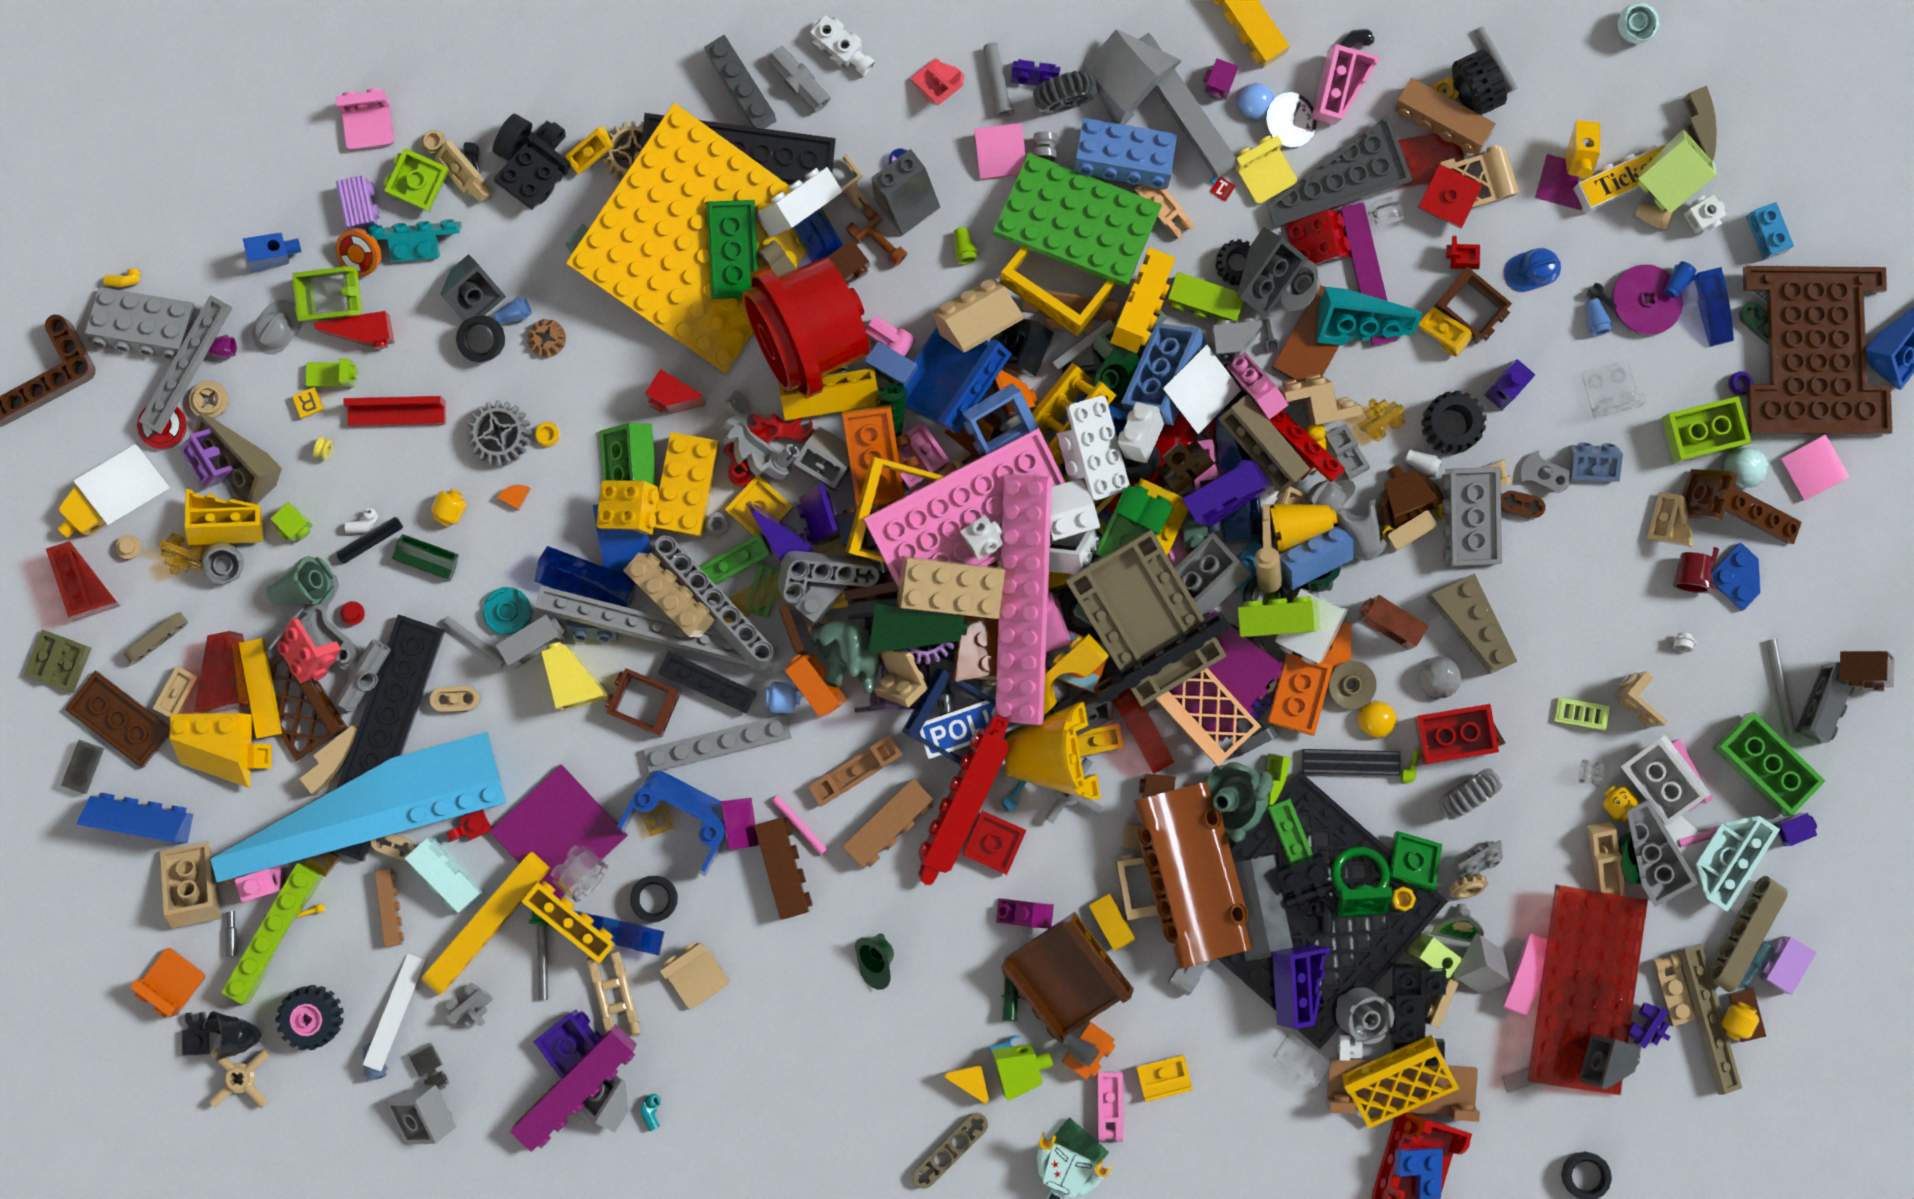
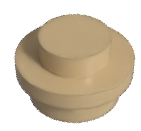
M437 130L428 131L422 138V146L430 154H437L446 142L445 136Z
M124 535L117 541L116 551L124 559H133L139 555L141 543L135 536Z

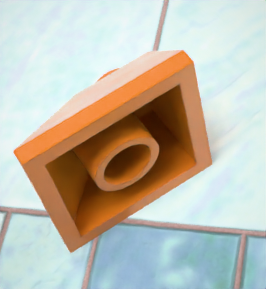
M1001 370L993 381L996 392L1013 383L1021 390L1030 411H1034L1035 403L1038 402L1034 390H1029L1026 383ZM1010 401L1002 405L1008 420L1017 415Z

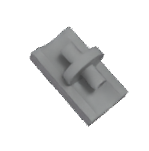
M470 983L463 990L468 998L465 1002L461 1004L457 998H453L445 1004L449 1014L446 1018L451 1024L454 1023L459 1028L464 1023L469 1027L474 1022L482 1026L485 1022L481 1016L487 1012L485 1006L493 1000L488 992L479 988L476 984Z

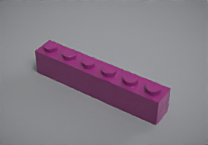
M615 1024L514 1124L510 1133L530 1152L537 1146L540 1149L544 1147L551 1139L550 1133L554 1130L559 1132L568 1122L566 1118L571 1113L576 1115L585 1105L583 1101L588 1096L592 1099L601 1090L599 1085L604 1080L609 1082L618 1073L616 1068L621 1063L627 1065L635 1056L633 1051L637 1043Z

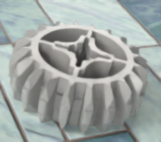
M497 400L495 408H493L492 404L487 402L486 407L488 410L485 411L482 407H478V411L481 414L479 416L476 414L471 415L476 420L475 423H467V426L473 429V431L466 432L467 437L473 438L467 444L475 446L472 453L474 455L480 453L479 459L481 461L488 457L487 463L489 465L494 463L495 458L498 466H502L504 458L508 464H512L511 456L519 460L520 455L517 452L519 450L523 453L527 452V449L522 446L523 443L531 444V440L525 438V436L532 435V431L524 429L531 425L529 420L522 421L526 414L524 412L518 413L519 407L516 405L511 408V404L506 401L502 408L501 402ZM497 415L509 416L516 423L503 425L498 420ZM489 419L490 428L486 432H483V435L481 436V429L484 423ZM497 426L504 431L501 433V440L496 436ZM515 431H518L515 442L509 447V437L515 434ZM497 442L501 451L493 452L487 450L482 443Z
M1487 768L1448 791L1439 799L1438 804L1443 814L1449 820H1455L1493 797L1501 790L1503 784L1497 773L1492 768Z

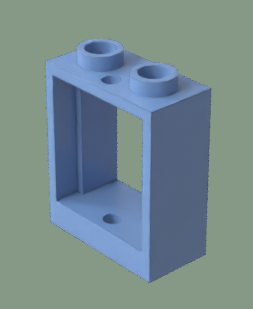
M1013 383L962 412L966 420L963 422V425L969 435L973 434L976 440L973 442V445L979 455H986L1018 437L1039 428L1021 390ZM1010 401L1021 423L986 443L976 421Z

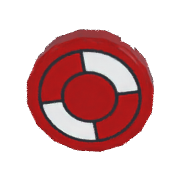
M146 407L142 410V412H141L140 415L138 416V421L140 420V418H141L143 412L145 411ZM176 407L162 434L137 422L138 434L146 444L153 448H173L182 441L186 434V416L180 408Z

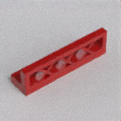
M441 396L343 398V405L348 408V426L446 424V400Z

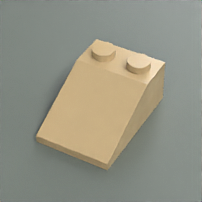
M209 841L160 851L163 914L171 928L221 919L220 897L210 860L212 852Z

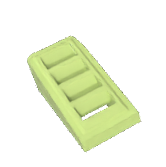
M1558 698L1554 722L1603 731L1607 727L1610 706ZM1566 704L1570 705L1568 718H1563ZM1576 706L1580 707L1578 720H1574ZM1586 708L1590 709L1588 722L1584 721ZM1596 710L1600 711L1598 724L1594 723Z

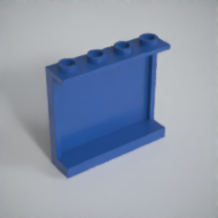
M936 327L913 360L918 365V369L905 387L907 390L905 408L958 434L963 427V422L966 421L962 412L980 402L1012 354L999 341L994 339L991 342L986 340L964 353L943 338Z

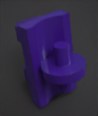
M1644 1002L1638 1010V1014L1647 1019L1646 1023L1641 1027L1637 1023L1632 1022L1625 1033L1634 1040L1633 1044L1644 1049L1649 1042L1657 1046L1661 1038L1669 1041L1671 1037L1665 1033L1669 1024L1663 1021L1669 1011L1663 1007L1653 1006Z

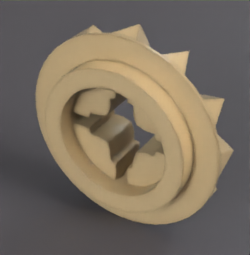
M203 381L192 389L189 396V404L197 416L204 412L212 418H217V416L225 412V408L229 404L228 393L222 385L215 381ZM202 394L209 397L214 395L213 401H215L216 406L211 404L205 406L206 400Z
M1479 874L1463 877V879L1456 880L1455 883L1450 885L1449 892L1452 897L1458 899L1470 898L1484 891L1488 881L1485 876Z

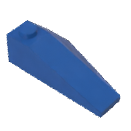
M1914 307L1878 333L1865 350L1870 367L1899 390L1905 386L1914 374Z

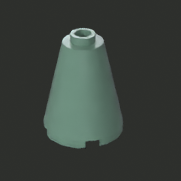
M306 556L267 585V597L275 605L324 603L331 598L334 592V586L331 587L330 580L333 579V574L329 566L321 558Z

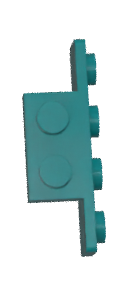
M447 219L436 224L422 221L411 226H407L406 223H398L383 228L382 225H373L365 231H367L366 234L370 237L373 236L376 240L387 239L391 262L439 258L440 251L437 235L458 234L462 224L461 222H455L453 219Z

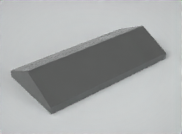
M1274 855L1234 862L1244 903L1248 911V919L1245 924L1252 949L1243 952L1245 961L1273 957L1272 951L1293 948L1281 887L1275 871Z

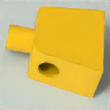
M1576 120L1565 153L1567 172L1569 175L1587 179L1593 176L1600 155V122ZM1588 139V143L1584 146L1582 141Z
M75 485L59 507V511L67 519L57 529L67 538L77 529L82 534L89 536L106 524L77 485Z

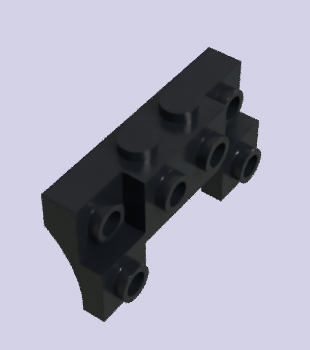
M1393 964L1392 996H1388V1003L1394 1012V1023L1392 1028H1388V1033L1391 1034V1052L1425 1038L1426 995H1446L1445 968ZM1434 1038L1445 1060V1041L1443 1038ZM1435 1056L1426 1060L1424 1066L1438 1065L1439 1061Z

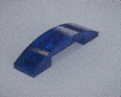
M586 913L594 920L592 925L600 930L603 927L613 935L611 940L615 945L660 955L665 931Z

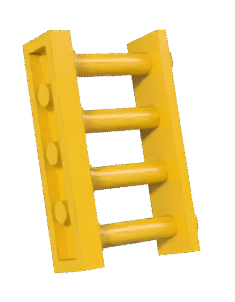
M1071 363L1035 408L1032 415L1044 438L1051 429L1057 433L1072 430L1069 420L1065 425L1059 423L1058 420L1066 411L1067 406L1074 404L1073 401L1081 391L1088 395L1085 400L1102 395L1105 396L1108 405L1116 397V394L1101 381L1095 387L1088 384L1091 378L1077 365ZM1056 435L1047 446L1059 468L1064 462V458L1059 447L1058 436Z

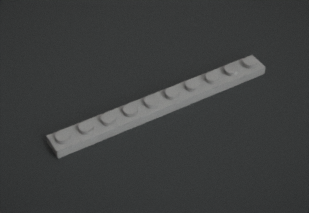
M545 586L540 587L534 608L536 612L750 666L719 631L707 629L700 638L690 637L672 619ZM740 637V638H741L742 640H744V641H749V640H750V639H747V638ZM771 645L773 647V655L770 664L764 669L770 672L773 670L778 646ZM756 653L757 657L766 658L763 653Z

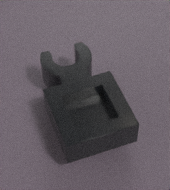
M192 1012L186 1013L185 1022L189 1026V1030H182V1055L210 1054L209 1031L202 1029V1025L206 1020L205 1012H199V1020L197 1022L192 1020Z

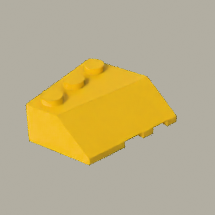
M170 714V740L180 764L250 788L251 768H247L248 744H251L252 737L251 714Z

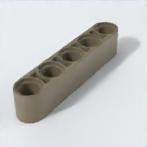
M1763 876L1757 880L1708 969L1707 978L1727 992H1732L1739 986L1787 898L1788 891L1786 888L1768 876Z

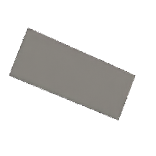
M1544 1063L1503 1076L1502 1078L1507 1092L1510 1093L1548 1080L1549 1076Z

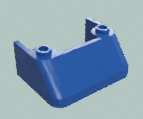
M663 771L651 772L631 799L617 825L618 832L621 834L625 832L636 810L644 813L651 812L656 808L660 799L704 821L699 829V838L704 845L712 848L700 869L701 875L706 877L726 839L721 801Z

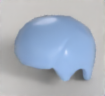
M1253 83L1246 85L1239 91L1237 105L1244 116L1258 120L1267 117V111L1274 100L1272 91L1264 84Z

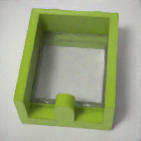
M343 266L292 273V289L295 293V313L298 321H316L362 315L357 267Z

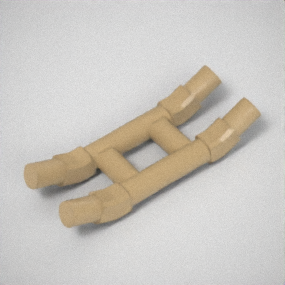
M615 949L609 952L616 978L602 981L597 962L590 956L587 957L585 960L594 986L605 1034L614 1026L611 1015L625 1011L631 1037L639 1036L638 1017L619 950ZM619 987L623 1001L608 1005L605 991Z

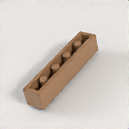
M393 868L375 870L384 947L403 944L402 941H404V933L401 932L400 927L402 926V918L399 917L400 902L397 901L396 896L398 895V887L395 886L394 881L396 880V872L393 871Z

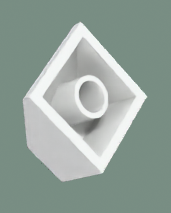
M1082 478L1052 486L1050 540L1055 541L1100 527L1094 502Z

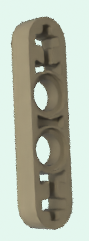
M976 1112L969 1115L915 1169L913 1181L916 1186L923 1189L932 1186L986 1132L988 1121L982 1113ZM973 1118L975 1120L981 1118L983 1120L981 1123L983 1128L981 1130L978 1128L974 1129L971 1134L975 1137L971 1140L969 1135L961 1129L966 1126L967 1130H969L973 1125L971 1120ZM963 1135L967 1141L965 1147L961 1149L955 1148L952 1144L954 1136ZM939 1152H944L949 1157V1162L945 1166H939L935 1163V1156ZM930 1161L932 1166L940 1172L936 1175L933 1170L928 1176L930 1179L928 1183L926 1181L919 1182L920 1175L918 1173L920 1171L925 1173L930 1168V1166L926 1165Z

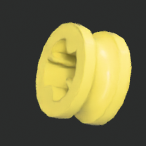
M320 436L316 441L313 456L317 458L322 456L323 460H327L333 448V440L328 439L326 441L324 437Z

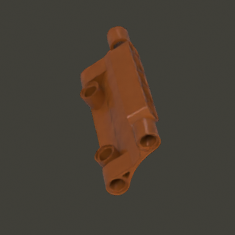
M1207 781L1134 800L1139 822L1143 824L1137 832L1163 934L1169 943L1175 944L1173 950L1178 968L1183 969L1252 949L1245 924L1248 919V911L1244 903L1226 836L1222 814L1213 806Z

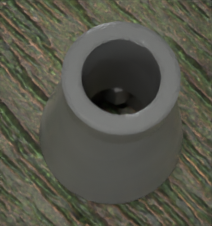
M1071 1033L1066 1036L1061 1044L1081 1065L1085 1064L1088 1067L1100 1052L1095 1044L1076 1037Z

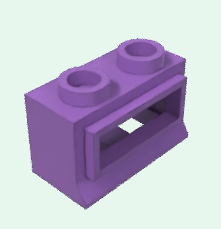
M210 429L190 434L187 441L180 447L185 461L189 463L196 475L197 481L204 488L220 484L233 471L231 465L215 470L210 460L220 454L219 448L211 447L203 450L200 445L211 434Z

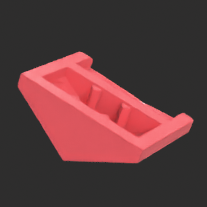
M934 59L910 77V79L929 103L939 105L963 86L964 74L957 67Z

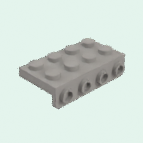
M99 287L85 335L89 342L97 348L110 347L121 352L134 351L144 356L158 355L168 360H173L188 334L196 307L193 302Z
M1500 467L1445 469V474L1442 475V487L1446 489V499L1442 501L1443 513H1446V523L1443 524L1444 538L1447 537V547L1443 549L1444 561L1450 567L1502 564Z

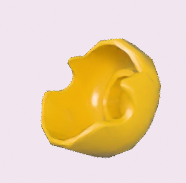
M1377 700L1370 701L1358 711V727L1371 737H1386L1394 731L1397 724V716L1394 709L1387 703Z

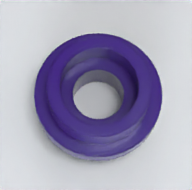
M1742 371L1731 375L1728 381L1730 391L1738 396L1746 395L1747 386L1753 385L1752 377ZM1737 380H1741L1743 382V388H1739L1737 386Z

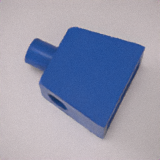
M282 233L243 238L251 273L289 264L288 255L302 252L298 238L284 241Z

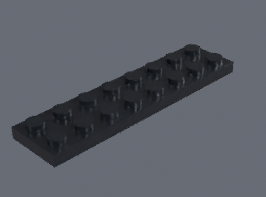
M644 114L641 150L665 115ZM699 120L782 181L796 182L800 180L802 182L806 179L805 174L815 168L820 171L828 167L832 173L836 138Z

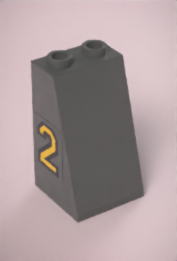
M911 149L871 177L874 200L902 236L940 209V204L927 170Z

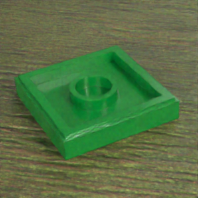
M1396 831L1393 836L1389 863L1390 880L1431 892L1435 891L1442 844Z

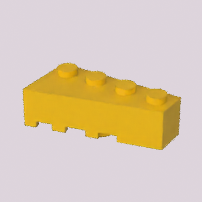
M1151 247L1148 248L1110 343L1138 353L1141 344L1146 346L1151 333L1147 331V328L1153 329L1157 316L1153 315V313L1159 314L1164 301L1160 297L1164 299L1170 287L1169 284H1166L1176 257Z

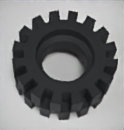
M1233 239L1228 244L1225 243L1219 250L1215 267L1218 269L1217 274L1223 277L1222 280L1224 282L1227 280L1231 285H1234V283L1240 285L1243 270H1233L1229 266L1228 260L1233 254H1241L1247 259L1250 248L1249 241L1242 242V239L1237 241Z

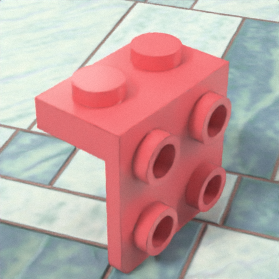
M291 619L285 628V633L277 642L278 651L285 658L292 674L296 676L299 683L312 679L315 681L320 680L327 675L329 667L336 661L335 658L341 651V648L337 641L316 648L299 619Z

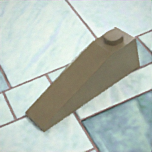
M204 412L200 413L194 431L197 433L210 429L211 434L201 443L205 449L211 447L219 448L220 454L216 457L220 466L218 469L232 466L233 471L227 476L232 485L229 487L232 495L239 501L257 505L277 485L282 468L268 453Z

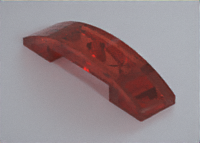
M1128 688L1121 692L1112 702L1119 711L1152 773L1155 774L1175 763L1144 706L1141 707L1131 689Z

